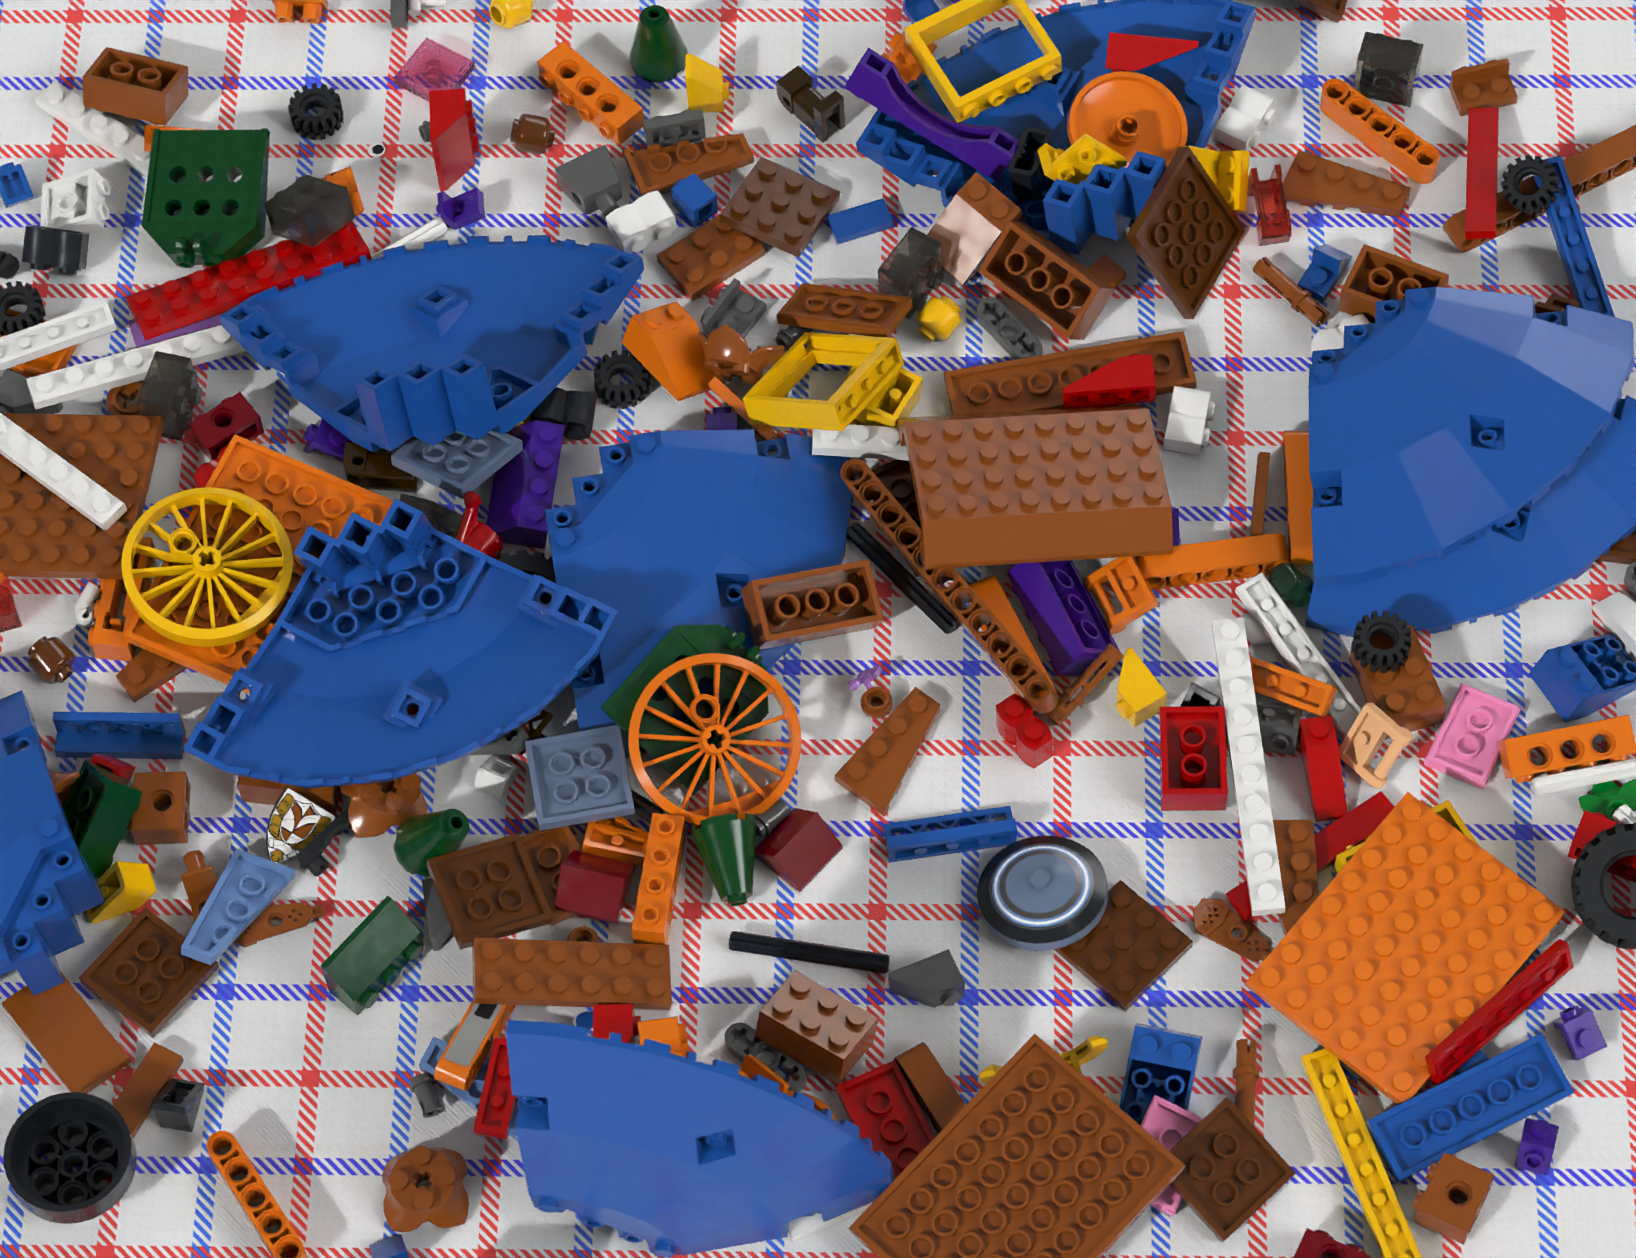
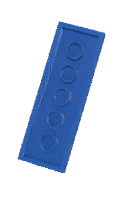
M1541 1033L1369 1119L1366 1125L1398 1183L1430 1167L1433 1161L1440 1162L1444 1152L1454 1155L1571 1096L1575 1092Z

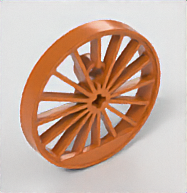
M708 653L687 657L673 663L656 675L646 686L632 713L628 732V750L634 774L648 797L666 813L685 816V822L701 826L700 821L707 818L736 813L737 819H746L745 813L760 815L773 806L785 793L796 773L801 753V729L797 712L789 695L770 673L757 664L741 657ZM702 665L714 666L713 696L700 694L691 669L692 667ZM720 666H727L738 669L743 674L720 720ZM681 671H686L695 697L690 703L689 708L666 683L668 678ZM747 676L754 677L767 690L724 727ZM658 687H662L699 730L647 705ZM769 694L775 697L783 711L782 715L729 733L733 726ZM705 701L711 705L712 715L710 718L698 716L696 713L698 702ZM646 711L697 737L640 734L639 728L643 712ZM783 719L788 727L789 743L731 739V737ZM711 732H713L715 737L721 736L722 738L718 748L714 744L709 745L707 739L711 737ZM639 739L698 743L644 763L642 762L639 749ZM730 745L787 748L789 752L785 769L781 771ZM700 749L658 788L654 786L647 775L645 767ZM728 752L779 776L780 780L760 789ZM704 754L680 807L676 806L660 792ZM710 757L707 808L688 812L684 809ZM723 757L754 792L737 798ZM717 759L731 800L714 805L715 766Z

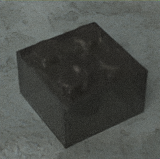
M1365 31L1357 58L1354 89L1366 98L1411 107L1419 80L1424 44Z
M310 175L299 177L295 183L277 192L273 198L264 203L274 235L311 247H315L355 219L347 187Z
M911 227L878 269L879 293L912 298L913 307L905 316L908 319L912 317L916 310L920 311L924 307L929 293L933 289H938L944 279V274L942 273L944 257H942V243Z
M156 351L139 392L136 403L140 415L161 416L164 422L161 437L181 441L185 430L190 429L189 423L192 422L193 408L200 403L202 388L198 385L197 371H194L191 358Z

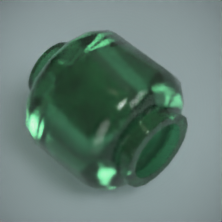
M1294 562L1281 563L1272 569L1268 581L1289 609L1305 606L1310 601L1314 582L1300 565Z

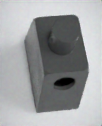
M605 145L555 168L558 187L584 214L589 215L600 209L604 217H606L609 213L619 208L616 201L622 198L621 182Z

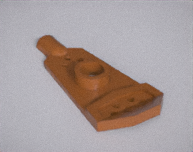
M1202 898L1193 909L1196 933L1252 962L1264 961L1271 953L1269 941L1231 910L1230 906L1222 899ZM1239 929L1244 933V936L1242 938H1234L1231 934L1232 931Z
M303 902L268 905L233 943L247 947L257 944L258 941L306 927L310 919L325 916L323 904L307 907ZM279 918L282 920V924L279 926H272L270 924L273 919Z

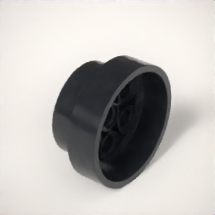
M67 1092L44 1098L22 1113L7 1136L4 1146L3 1163L7 1179L13 1191L27 1210L50 1222L73 1224L96 1218L120 1201L132 1183L136 1170L137 1154L129 1128L118 1110L97 1096L80 1092ZM74 1135H83L78 1142H69ZM106 1147L112 1148L107 1155H98L101 1149ZM54 1152L50 1159L40 1160L45 1153ZM76 1165L83 1166L78 1173H69L72 1167ZM106 1178L112 1179L109 1185L98 1187L101 1180ZM47 1183L54 1184L50 1190L46 1192L40 1191L43 1185ZM77 1196L83 1197L81 1202L68 1205L72 1198Z

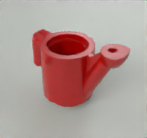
M466 491L464 495L465 510L455 539L498 560L499 555H501L500 552L503 550V543L496 532L477 519L478 507L482 504L480 496L473 491Z

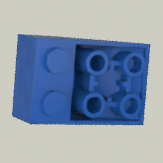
M1612 633L1548 649L1529 673V676L1564 722L1587 717L1636 690V663Z
M1137 1023L1134 1027L1119 1107L1139 1125L1154 1095L1188 1111L1203 1036Z

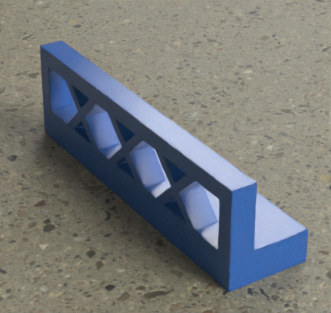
M53 712L52 720L57 730L54 751L56 757L92 758L93 754L110 755L114 758L183 759L186 730L180 713Z
M1011 806L883 824L889 863L1008 846L1017 841V827L1012 816ZM1005 817L1006 819L1001 821L989 822L992 818ZM968 822L971 824L957 827L960 823ZM930 827L939 828L938 830L926 831ZM904 831L907 833L904 835L891 836V833Z

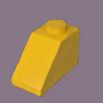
M685 54L688 110L702 109V112H724V100L730 99L729 82H723V71L693 54Z
M1132 647L1125 651L1115 706L1123 719L1128 718L1133 726L1136 727L1158 714L1160 707H1166L1167 692Z
M116 861L97 880L105 903L86 910L89 922L96 924L139 909L157 892L149 865Z

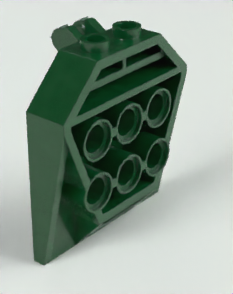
M267 128L261 130L154 129L141 226L177 266L192 268L194 265H205L207 267L220 265L226 260H232L245 255L265 237L270 132ZM185 175L182 181L177 182L180 177ZM214 175L209 182H205L208 177ZM242 175L239 181L234 182L236 177ZM210 208L207 214L201 216L204 210ZM238 208L234 215L229 216L232 210ZM181 209V211L177 215L173 216V213L176 210Z
M721 624L676 625L663 635L602 704L600 709L628 734L632 713L641 693L656 675L675 663L677 657L687 658L700 654L720 653L741 657L757 664L766 671L767 668L761 663L763 658L758 654L761 649L757 645L748 649L742 645L746 637L742 631L736 633L729 626L723 627ZM702 665L692 667L697 686L701 678L708 680L711 684L709 695L713 696L714 666ZM720 666V720L723 716L721 704L724 700L730 701L743 674L742 671L727 666ZM679 672L668 678L666 683L689 708L690 703L695 697L687 674ZM747 676L733 705L734 714L732 717L727 718L724 727L767 690L754 677ZM662 689V699L658 702L650 698L647 705L673 717L672 711L678 705ZM768 696L733 726L729 733L761 722L769 713ZM705 701L698 702L696 713L701 718H710L712 707ZM646 711L643 712L639 728L640 734L695 737V735ZM686 715V719L683 723L698 730L695 724ZM752 731L731 737V739L745 740ZM711 732L708 744H714L718 748L722 738L721 736L715 737L713 732ZM639 739V745L653 759L698 744ZM730 745L736 749L739 747V745ZM700 749L662 761L659 764L672 776ZM704 754L676 778L686 790H688ZM710 757L692 795H695L709 780ZM717 759L715 772L720 768Z

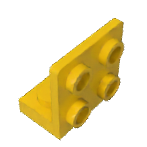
M1088 134L1082 135L1065 152L1061 149H1055L1047 143L1037 150L1045 176L1054 181L1057 178L1077 185L1080 181H1086L1093 167L1097 164L1118 170L1127 165V160L1124 156Z
M1184 146L1190 147L1233 212H1246L1250 152L1244 150L1215 151L1194 146Z

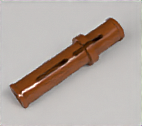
M1263 257L1262 260L1260 259L1256 262L1253 272L1291 304V308L1295 312L1303 314L1316 327H1320V325H1323L1328 320L1330 312L1319 305L1312 298L1313 295L1308 290H1303L1267 257Z
M1109 643L1107 648L1086 668L1070 687L1066 686L1062 690L1064 694L1058 699L1056 707L1052 711L1045 713V715L1060 727L1061 723L1078 706L1081 708L1085 704L1084 699L1115 665L1124 658V655ZM1103 663H1105L1104 667L1091 679L1089 683H1087L1086 681L1090 678V676ZM1082 687L1078 695L1064 707V704Z
M1240 1039L1236 1041V1068L1233 1070V1078L1236 1080L1235 1106L1255 1127L1256 1080L1259 1078V1070L1256 1068L1257 1042L1250 1040V1045H1247L1248 1039Z

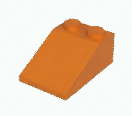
M677 301L631 317L621 343L677 401L712 390L708 387V383L714 377L715 371L704 367V353L697 337L700 330L696 321Z

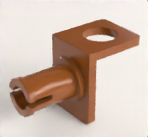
M199 850L190 851L184 855L183 860L186 864L187 873L181 875L194 921H196L200 914V907L206 903L217 883L213 867H206L203 852Z

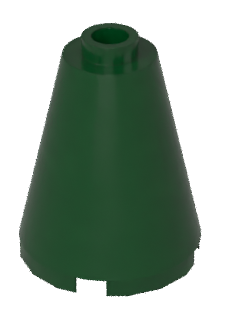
M651 5L644 8L640 13L630 51V63L633 71L643 76L644 80L648 82L662 83L673 80L677 77L678 72L685 69V54H688L687 48L668 11L662 6Z
M447 809L408 818L396 831L394 852L398 862L412 875L416 873L424 876L423 878H431L426 866L427 859L458 851L469 832V821L465 814L457 809Z
M736 813L707 818L700 821L701 828L698 829L693 825L691 829L692 836L720 900L728 902V906L731 907L746 904L747 898L753 895L756 822L754 815L745 813L746 819H737Z

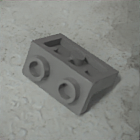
M702 109L685 110L681 113L667 116H655L644 120L643 123L647 145L660 144V147L677 145L678 141L689 140V142L706 138Z
M734 278L729 286H724L721 289L715 304L712 307H708L702 314L701 323L704 336L708 339L712 331L727 324L745 339L767 310L766 303L742 291L740 281Z
M1256 701L1263 751L1294 755L1302 710L1293 706Z

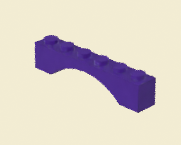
M870 48L866 50L844 87L856 97L865 100L878 108L882 113L891 116L904 124L908 129L917 132L934 145H938L957 159L964 161L998 182L1019 148L1020 140L997 126L957 123L956 120L950 119L930 108L908 88L899 75L895 64Z

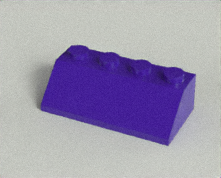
M533 420L515 426L512 430L506 432L522 440L523 450L494 474L486 525L496 532L502 543L545 549L548 534L545 510L552 509L565 425Z
M1073 560L1019 563L1006 573L1012 583L1013 592L1019 597L1025 609L1026 617L1032 622L1038 634L1039 642L1044 646L1051 659V666L1059 675L1079 677L1107 648L1109 643L1119 650ZM1103 663L1098 669L1103 668L1105 663Z

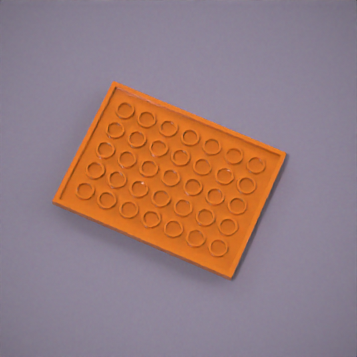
M236 434L231 439L205 487L223 488L247 495L270 510L283 526L292 548L293 571L289 591L282 607L275 617L255 634L241 641L222 646L199 647L173 641L153 630L142 620L137 612L123 634L124 641L227 685L235 671H239L240 667L245 669L276 624L303 576L306 568L294 555V551L307 528L311 526L337 540L352 512L380 526L394 501ZM195 505L185 523L196 534L203 546L200 506ZM204 505L208 546L213 545L227 507L225 505ZM236 508L232 509L218 550L251 515ZM258 521L228 553L270 534V531ZM181 542L178 544L177 549L187 550L191 545L187 542ZM273 542L237 560L282 557L277 542ZM164 561L161 567L178 566V564ZM283 567L235 571L273 581ZM180 575L155 577L148 590ZM231 579L256 599L266 590L262 587ZM187 583L146 603L159 614ZM221 583L238 614L241 616L251 605ZM205 584L190 625L192 628H211L207 584ZM212 584L216 628L232 625L235 620L214 584ZM198 585L166 619L184 625ZM243 690L244 692L250 694L249 690Z
M1407 792L1249 977L1245 986L1399 1105L1415 1097L1430 1079L1431 1075L1428 1072L1425 1056L1511 981L1563 918L1565 911Z

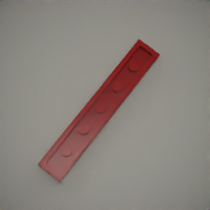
M1499 107L1469 108L1465 239L1496 238Z
M1382 791L1314 835L1317 874L1334 864L1336 856L1346 851V846H1357L1365 842L1395 806ZM1245 880L1227 892L1226 899L1244 921L1247 922L1254 916H1252L1248 883Z
M1559 938L1425 1056L1428 1072L1431 1075L1430 1080L1438 1085L1445 1081L1572 969L1573 963L1568 943Z

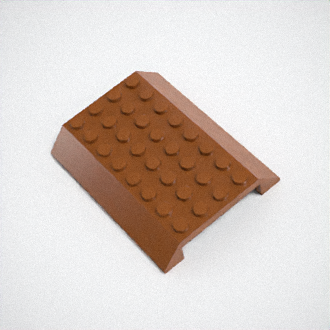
M1121 405L897 418L896 423L900 445L907 448L922 531L919 545L924 569L1173 553L1172 505L1150 410L1142 405Z

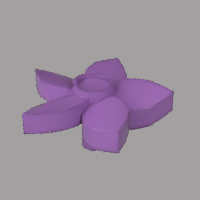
M879 665L862 671L857 675L856 679L848 682L851 690H856L862 683L867 690L872 688L873 686L870 682L880 675L882 668Z

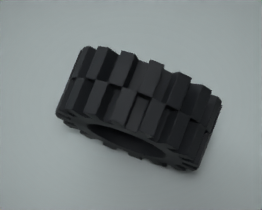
M313 83L312 89H308L307 85L302 87V93L296 90L294 92L295 98L291 97L289 100L290 105H288L291 123L297 134L300 132L301 137L305 139L309 134L310 140H316V135H320L321 140L326 139L325 133H328L330 137L334 135V128L339 130L341 128L340 122L343 123L344 120L340 96L338 93L335 94V89L330 87L328 90L325 84H321V87L318 88L317 83ZM313 107H324L327 109L324 114L317 117L305 115Z
M1525 155V160L1523 161L1520 157L1515 159L1517 164L1513 166L1510 163L1507 166L1509 172H1503L1502 177L1504 181H1501L1503 193L1510 205L1514 206L1519 212L1523 210L1525 214H1531L1532 210L1538 214L1541 213L1540 208L1545 207L1546 210L1550 208L1549 202L1556 201L1555 193H1559L1560 190L1558 186L1560 183L1559 178L1553 167H1551L1547 160L1543 161L1541 157L1536 155L1535 159H1532L1531 155ZM1528 175H1537L1542 180L1539 191L1532 195L1523 194L1519 189L1521 180Z
M16 281V286H12L11 282L6 283V289H3L0 285L1 336L4 333L6 336L45 321L43 317L46 316L44 305L35 287L32 289L29 283H26L23 287L21 281ZM22 304L27 306V310L21 315L13 317L5 315V312L14 305Z
M617 350L612 351L611 358L607 354L602 356L603 362L598 360L596 363L597 369L594 368L595 389L599 399L602 398V402L606 405L611 402V408L615 409L618 404H621L622 409H627V403L634 407L637 405L636 399L642 402L645 399L644 394L648 395L650 380L648 370L632 353L628 356L627 350H622V355H618ZM619 373H627L633 376V381L624 386L614 385L610 382V379Z
M1383 610L1382 616H1378V612L1374 611L1371 614V618L1366 614L1362 617V622L1358 621L1354 630L1352 652H1355L1354 657L1356 661L1361 659L1360 665L1363 668L1369 664L1370 671L1374 673L1376 667L1381 668V673H1386L1387 667H1390L1392 672L1397 670L1398 664L1402 667L1410 653L1411 629L1410 627L1406 628L1407 622L1404 619L1398 622L1399 615L1394 613L1392 618L1388 617L1389 611ZM1384 634L1393 639L1394 645L1390 649L1380 650L1373 647L1369 640L1373 635Z

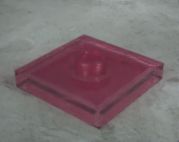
M426 37L394 76L393 80L395 85L429 102V91L459 89L475 69V62Z

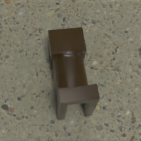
M799 65L776 81L777 95L782 105L815 133V136L822 143L827 140V118L840 130L845 127L844 97L835 90L825 98L813 87V78Z
M345 443L343 466L348 482L365 489L416 493L418 477L393 466L391 461L393 453L370 452V450L356 443Z

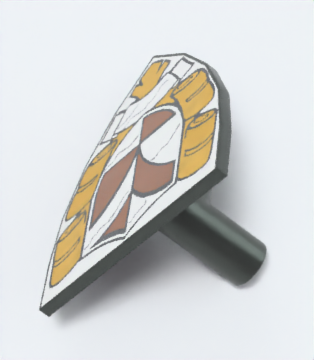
M286 786L270 814L266 829V849L269 860L280 863L297 857V854L335 820L336 816Z

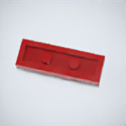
M495 1037L473 1130L474 1134L507 1139L517 1096H512L507 1039Z

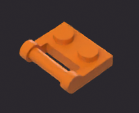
M1134 556L1118 557L1087 576L1083 581L1087 590L1093 593L1107 620L1106 626L1111 634L1121 632L1126 628L1127 624L1159 605ZM1107 580L1110 581L1124 608L1118 614L1103 587L1104 582Z

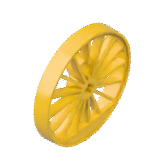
M205 487L172 494L146 510L136 521L127 536L123 548L121 566L123 581L129 599L138 615L147 625L164 637L182 644L215 647L241 641L261 630L275 617L289 591L293 571V554L286 531L275 515L264 505L236 491ZM193 505L200 506L203 546L196 534L186 525L178 511L179 509ZM204 505H225L227 507L213 545L208 546ZM236 508L251 515L218 550L232 509ZM168 514H173L180 526L179 529L174 530L171 534L155 524ZM258 521L270 531V534L228 553ZM150 530L169 544V552L140 545L139 543L146 532ZM181 542H187L191 545L187 550L177 549L178 544ZM273 542H277L282 557L237 560ZM136 553L178 564V566L132 569ZM283 567L273 581L235 571ZM180 575L142 594L139 593L133 580ZM231 579L262 587L266 590L256 599ZM187 583L159 614L146 603ZM221 583L251 605L241 616L238 614ZM205 584H207L211 628H192L190 625ZM212 584H214L235 620L232 625L216 628ZM198 585L184 625L166 619Z

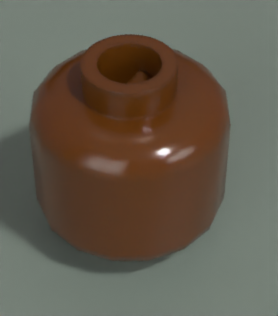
M522 114L519 120L514 119L510 142H514L515 148L518 151L538 155L543 154L546 146L552 147L555 129H550V122L546 117Z
M44 636L34 643L28 651L30 656L28 659L29 667L46 683H52L56 680L62 683L74 672L71 666L74 663L75 655L57 637L47 638Z

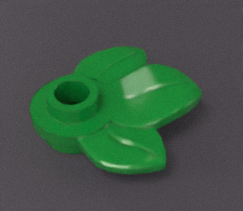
M1636 779L1628 781L1621 788L1613 781L1593 784L1592 795L1579 797V803L1583 812L1586 810L1591 813H1601L1613 821L1615 820L1612 815L1624 804L1628 805L1634 812L1636 810Z

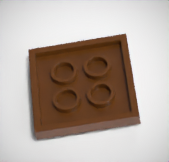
M760 157L720 213L719 222L799 258L827 218V215L830 214L839 201L840 191L764 157Z
M519 833L427 859V869L460 950L472 947L474 938L499 939L552 923L553 915Z
M1120 880L1108 891V902L1105 912L1092 931L1080 940L1054 950L1126 1012L1193 947V941Z
M145 907L79 977V980L85 987L150 1037L154 1038L219 968L217 961L212 965H208L181 955V946L186 938Z
M1228 1097L1223 1099L1169 1150L1185 1164V1169L1170 1184L1171 1187L1220 1242L1225 1241L1296 1174Z

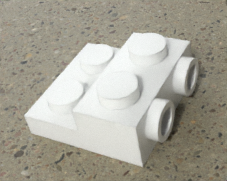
M92 168L42 184L40 226L90 234L104 230V220H108L110 216L109 209L105 204V196L110 194L108 181Z

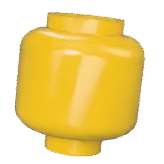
M491 0L489 13L495 24L506 29H512L531 18L533 0Z
M944 295L941 298H930L917 314V322L921 326L918 331L931 342L935 338L946 341L961 324V316L959 314L961 309Z

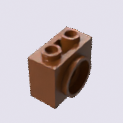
M186 771L134 773V785L143 793L140 805L133 812L127 825V832L132 833L136 845L188 843L191 785ZM170 805V807L166 810H159V808L162 806Z
M1444 1152L1440 1162L1433 1161L1425 1179L1430 1181L1426 1191L1419 1189L1412 1204V1208L1416 1209L1414 1222L1464 1245L1491 1189L1494 1175ZM1460 1196L1465 1200V1203L1455 1204L1449 1197Z

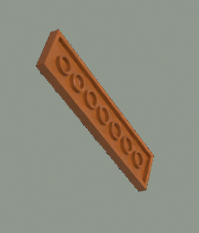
M1184 331L944 372V381L952 415L1063 409L1064 387L1120 357L1132 354H1152L1156 381L1155 395L1172 393L1174 386L1196 389L1197 381Z

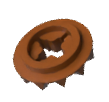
M142 380L112 388L106 398L108 411L112 415L144 416L151 414L152 407L156 404L152 387ZM134 398H136L137 404H130L127 407L125 400L128 399L132 401Z

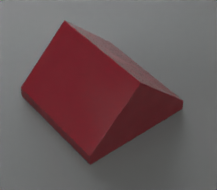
M794 808L791 814L781 821L772 830V833L766 836L755 848L754 857L797 891L801 892L842 850L843 845L818 812Z
M573 850L561 865L555 909L618 924L636 864Z

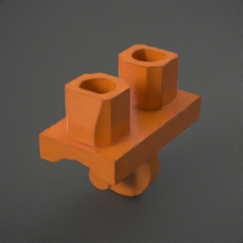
M271 0L275 6L276 18L279 22H293L294 9H304L303 21L319 24L323 10L328 8L327 0Z

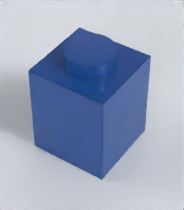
M695 173L686 179H680L671 188L673 207L694 228L718 212L717 195Z

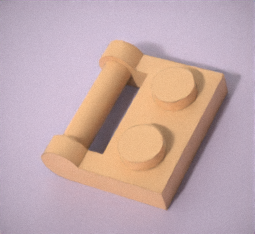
M1367 703L1362 708L1339 747L1340 759L1371 786L1382 789L1388 780L1387 774L1404 746L1410 744L1414 736L1408 729L1399 726L1374 703ZM1387 735H1389L1393 741L1376 769L1370 766V763Z

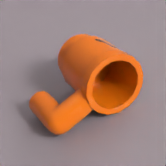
M350 166L326 174L324 178L317 180L324 203L331 200L335 202L345 198L349 199V206L337 209L340 220L363 213L364 206Z

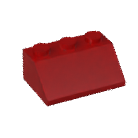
M465 88L429 91L430 141L440 191L448 190L475 165L474 153L480 152L473 101L467 100Z

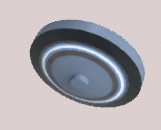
M1035 836L1016 841L994 855L985 866L979 878L977 900L984 923L997 938L1020 949L1047 951L1068 946L1092 931L1105 912L1108 902V884L1101 862L1082 844L1064 837Z

